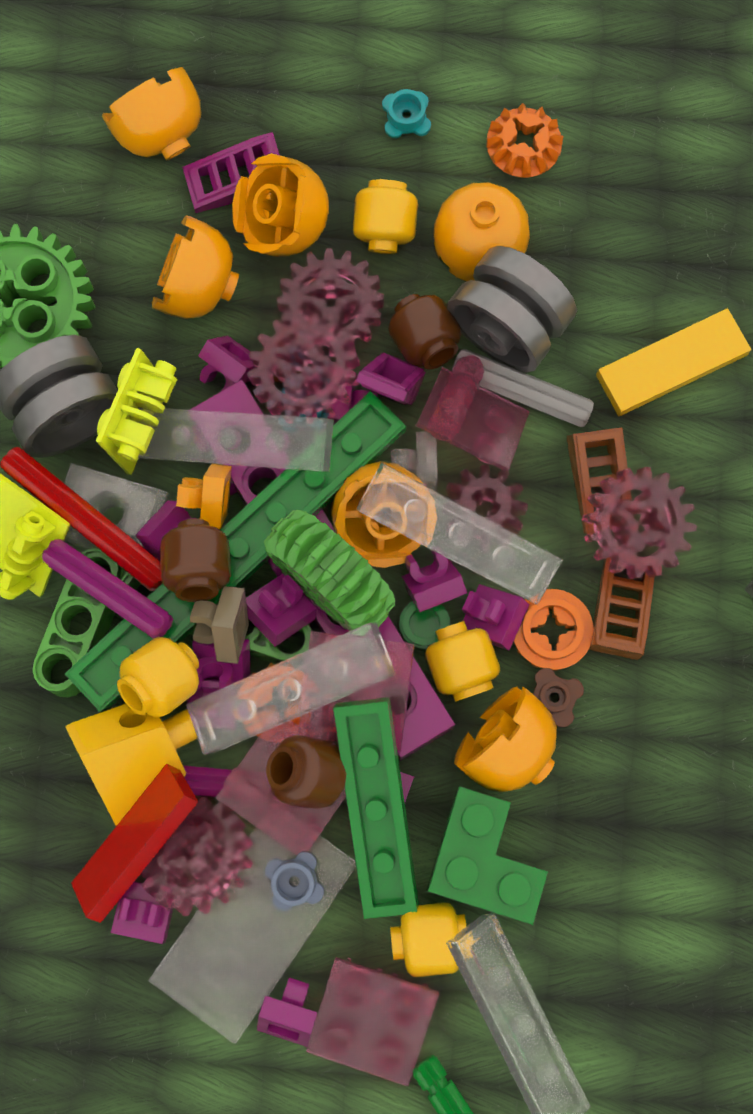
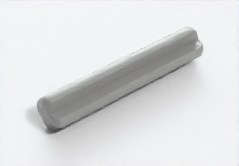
M462 349L458 353L453 365L452 374L458 378L578 427H584L587 424L594 407V402L588 398L467 349Z

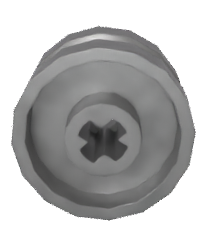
M495 246L486 252L474 268V280L462 283L448 301L447 310L457 320L461 333L479 350L495 361L521 372L535 371L550 350V339L560 337L575 318L577 307L573 296L564 284L545 266L513 248Z
M78 335L60 336L39 343L16 356L0 370V410L7 419L14 420L12 431L23 450L31 457L43 458L58 455L95 437L102 413L106 409H110L118 390L108 374L100 373L103 365L86 337Z

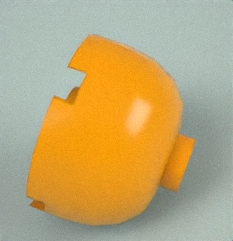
M183 67L167 71L171 81L162 85L157 83L154 77L145 81L109 106L112 113L102 114L103 120L121 146L135 155L147 158L162 153L166 161L180 155L191 147L187 138L198 128L201 118V102L192 81Z
M272 153L258 157L251 163L257 167L251 172L249 178L241 176L236 185L232 202L235 230L244 234L245 240L248 243L243 244L249 250L276 257L301 253L318 240L326 226L329 202L324 184L308 165L298 160Z
M489 182L471 183L455 190L443 202L434 224V248L438 258L441 257L442 261L449 267L450 273L456 278L465 281L474 280V268L489 249L495 246H504L525 254L530 240L528 214L520 199L507 188Z
M186 215L181 223L189 227V230L185 237L177 233L175 234L157 283L158 286L164 287L162 290L164 297L163 300L153 297L152 309L170 316L189 319L200 318L213 311L220 299L230 301L235 291L239 274L231 271L233 253L226 238L207 223Z
M381 461L362 466L347 477L342 487L335 494L331 507L335 533L339 534L349 545L353 546L363 558L368 560L371 566L381 568L405 563L406 556L418 549L422 542L426 545L432 537L437 519L434 500L420 478L399 464Z
M514 687L501 695L483 712L479 718L487 721L479 730L476 739L474 740L468 732L455 755L454 764L473 781L488 790L506 792L521 789L530 782L537 785L549 775L554 767L555 761L551 757L556 748L557 727L552 714L537 697L525 687H522V691L518 687Z

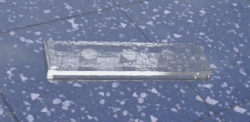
M138 407L139 410L147 412L159 420L158 426L152 427L155 432L146 454H139L138 458L330 472L334 424L332 419L165 409L163 413H156Z
M382 462L356 508L360 513L537 605L563 561L557 555Z
M367 623L186 704L202 753L207 755L216 753L396 674L377 623Z
M482 914L448 940L446 944L531 1114H584L591 1106L495 914Z

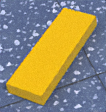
M727 308L598 369L596 376L618 417L748 356L752 349Z

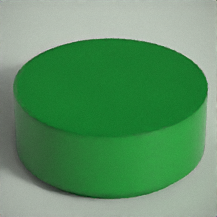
M412 601L403 609L399 620V631L402 639L408 646L419 651H426L429 645L438 641L435 631L450 626L449 614L442 604L419 612Z

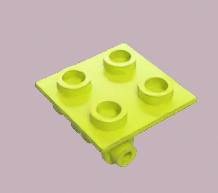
M136 348L131 362L126 363L121 369L116 396L110 409L108 408L102 413L97 426L98 436L96 442L129 475H132L140 455L146 454L155 432L152 427H157L159 424V420L156 417L158 413L164 412L165 406L163 402H168L177 382L176 377H174L176 367L162 360H158L154 367L139 348Z
M0 473V569L3 570L0 572V596L12 600L29 589L41 597L53 571L42 560V553L48 548L52 540H65L70 523Z

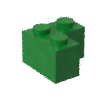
M459 786L454 795L426 891L533 925L548 871L497 856V849L511 802Z

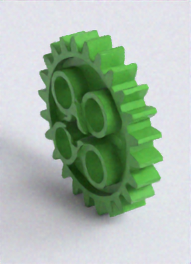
M18 224L13 225L9 237H4L0 231V370L16 356L39 343L60 336H80L76 331L77 328L90 329L92 327L88 316L82 313L95 309L92 298L86 295L92 292L94 288L89 277H83L87 270L82 260H75L76 255L70 245L60 249L61 244L53 233L43 241L40 230L35 226L30 230L27 237H24ZM49 274V278L42 285H30L36 276ZM57 301V303L54 306H47L48 304ZM40 319L47 320L45 327L39 332H27L28 327L34 321Z

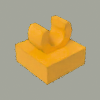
M211 464L203 480L184 477L182 484L178 485L176 506L192 509L201 508L200 519L207 521L210 526L221 529L228 515L232 466Z

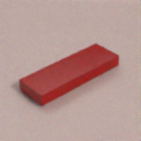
M169 764L162 768L71 882L86 918L99 923L105 919L197 805L198 800L180 769Z

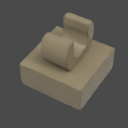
M224 586L218 605L210 601H196L190 615V622L197 623L193 640L203 644L214 643L217 662L238 664L249 626L245 588Z

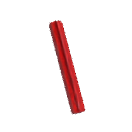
M13 447L2 458L0 466L4 472L48 508L68 521L70 526L147 589L155 591L162 584L160 561L23 449Z

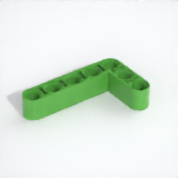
M92 548L82 552L83 555L99 566H109L111 574L133 589L137 590L141 585L138 580L100 549ZM66 579L34 659L32 669L34 678L39 686L59 697L66 698L76 696L81 691L70 679L61 684H54L51 679L53 666L64 659L71 660L72 666L76 664L107 635L115 615L114 611L68 579ZM81 612L91 613L92 622L89 629L83 634L72 635L69 627L73 617ZM309 625L298 631L304 635L305 643L298 652L293 654L279 651L277 646L274 647L256 626L253 632L245 637V639L250 640L251 656L277 665L288 666L294 663L297 667H300L307 663L314 654L315 642Z

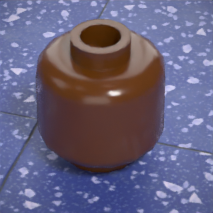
M412 294L403 298L394 309L395 314L390 320L388 330L392 340L407 363L417 367L424 366L425 369L430 370L444 365L456 355L459 349L457 344L462 334L461 328L455 317L447 310V305L443 299L436 295L420 297L419 294Z
M203 519L181 521L177 528L167 532L162 537L160 544L161 580L164 586L169 591L174 592L178 599L187 602L207 601L216 597L218 592L229 583L231 577L230 547L226 534L220 529L210 526Z
M303 735L287 737L276 746L266 766V777L273 795L281 803L309 809L329 807L338 800L345 788L346 771L340 758L339 747L334 742Z

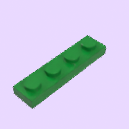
M390 697L336 703L333 710L340 758L346 771L345 792L364 919L417 912L419 900Z

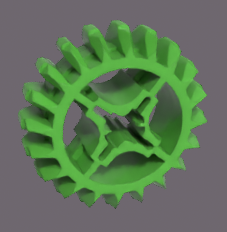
M292 510L287 517L281 518L273 526L272 532L264 540L267 555L281 569L285 576L288 574L303 589V593L334 621H337L352 634L367 636L374 628H378L388 618L387 614L395 606L394 594L389 589V584L380 577V573L371 567L368 560L363 558L339 534L331 530L326 523L320 522L314 515L308 514L306 511Z

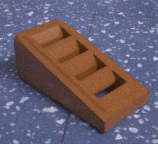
M622 427L567 435L570 463L584 534L635 527ZM607 446L608 455L587 458L586 448ZM605 465L611 466L612 475L589 477L588 468ZM614 484L616 494L592 497V487ZM618 504L620 514L595 517L594 507Z
M606 551L593 620V636L589 650L639 660L644 656L656 560ZM615 567L643 572L641 581L616 577L614 576ZM612 586L638 591V600L611 595ZM612 605L636 610L635 618L610 614L609 607ZM607 624L633 629L632 636L627 637L606 632Z

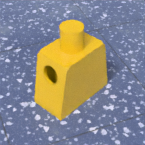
M126 704L65 726L116 826L166 764L180 769L185 777L186 772L176 750L203 736L190 708L161 721L160 718L148 714L139 715Z

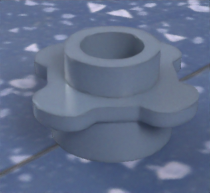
M301 851L296 858L284 861L279 858H273L266 865L265 875L271 880V889L274 895L272 903L277 909L288 911L292 906H299L306 901L310 904H316L322 899L324 887L317 881L314 870L317 865V859L311 852ZM292 876L299 878L300 883L297 886L291 885L290 878Z

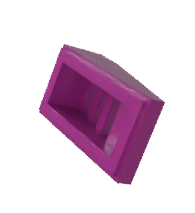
M273 132L248 139L183 166L195 213L232 204L236 185L240 180L237 167L246 165L250 176L251 172L257 167L251 163L258 157L271 153L279 155ZM228 170L231 184L222 187L219 172ZM209 175L213 191L204 194L200 177Z
M383 352L359 372L356 382L369 390L402 404L412 405L416 400L426 372L420 367L411 365Z

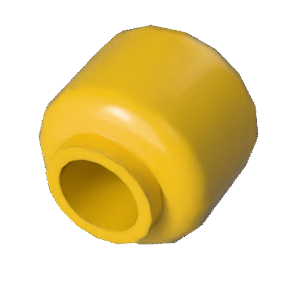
M370 180L368 187L361 189L356 194L353 234L359 240L369 243L368 251L380 254H396L398 245L407 244L414 239L418 200L413 193L407 191V184L395 180Z
M465 621L435 631L438 641L427 647L425 658L439 693L443 695L452 694L456 702L494 688L491 680L499 675L500 665L487 631L481 628L467 630Z
M156 637L121 662L120 679L117 681L118 691L126 705L139 715L148 714L158 718L165 716L197 692L199 685L197 672L199 668L198 658L185 643L179 642L177 644L169 638Z
M449 903L418 905L417 912H408L405 915H401V926L390 927L393 960L404 959L406 970L413 977L452 974L459 970L462 958H470L465 914L457 915L454 907Z

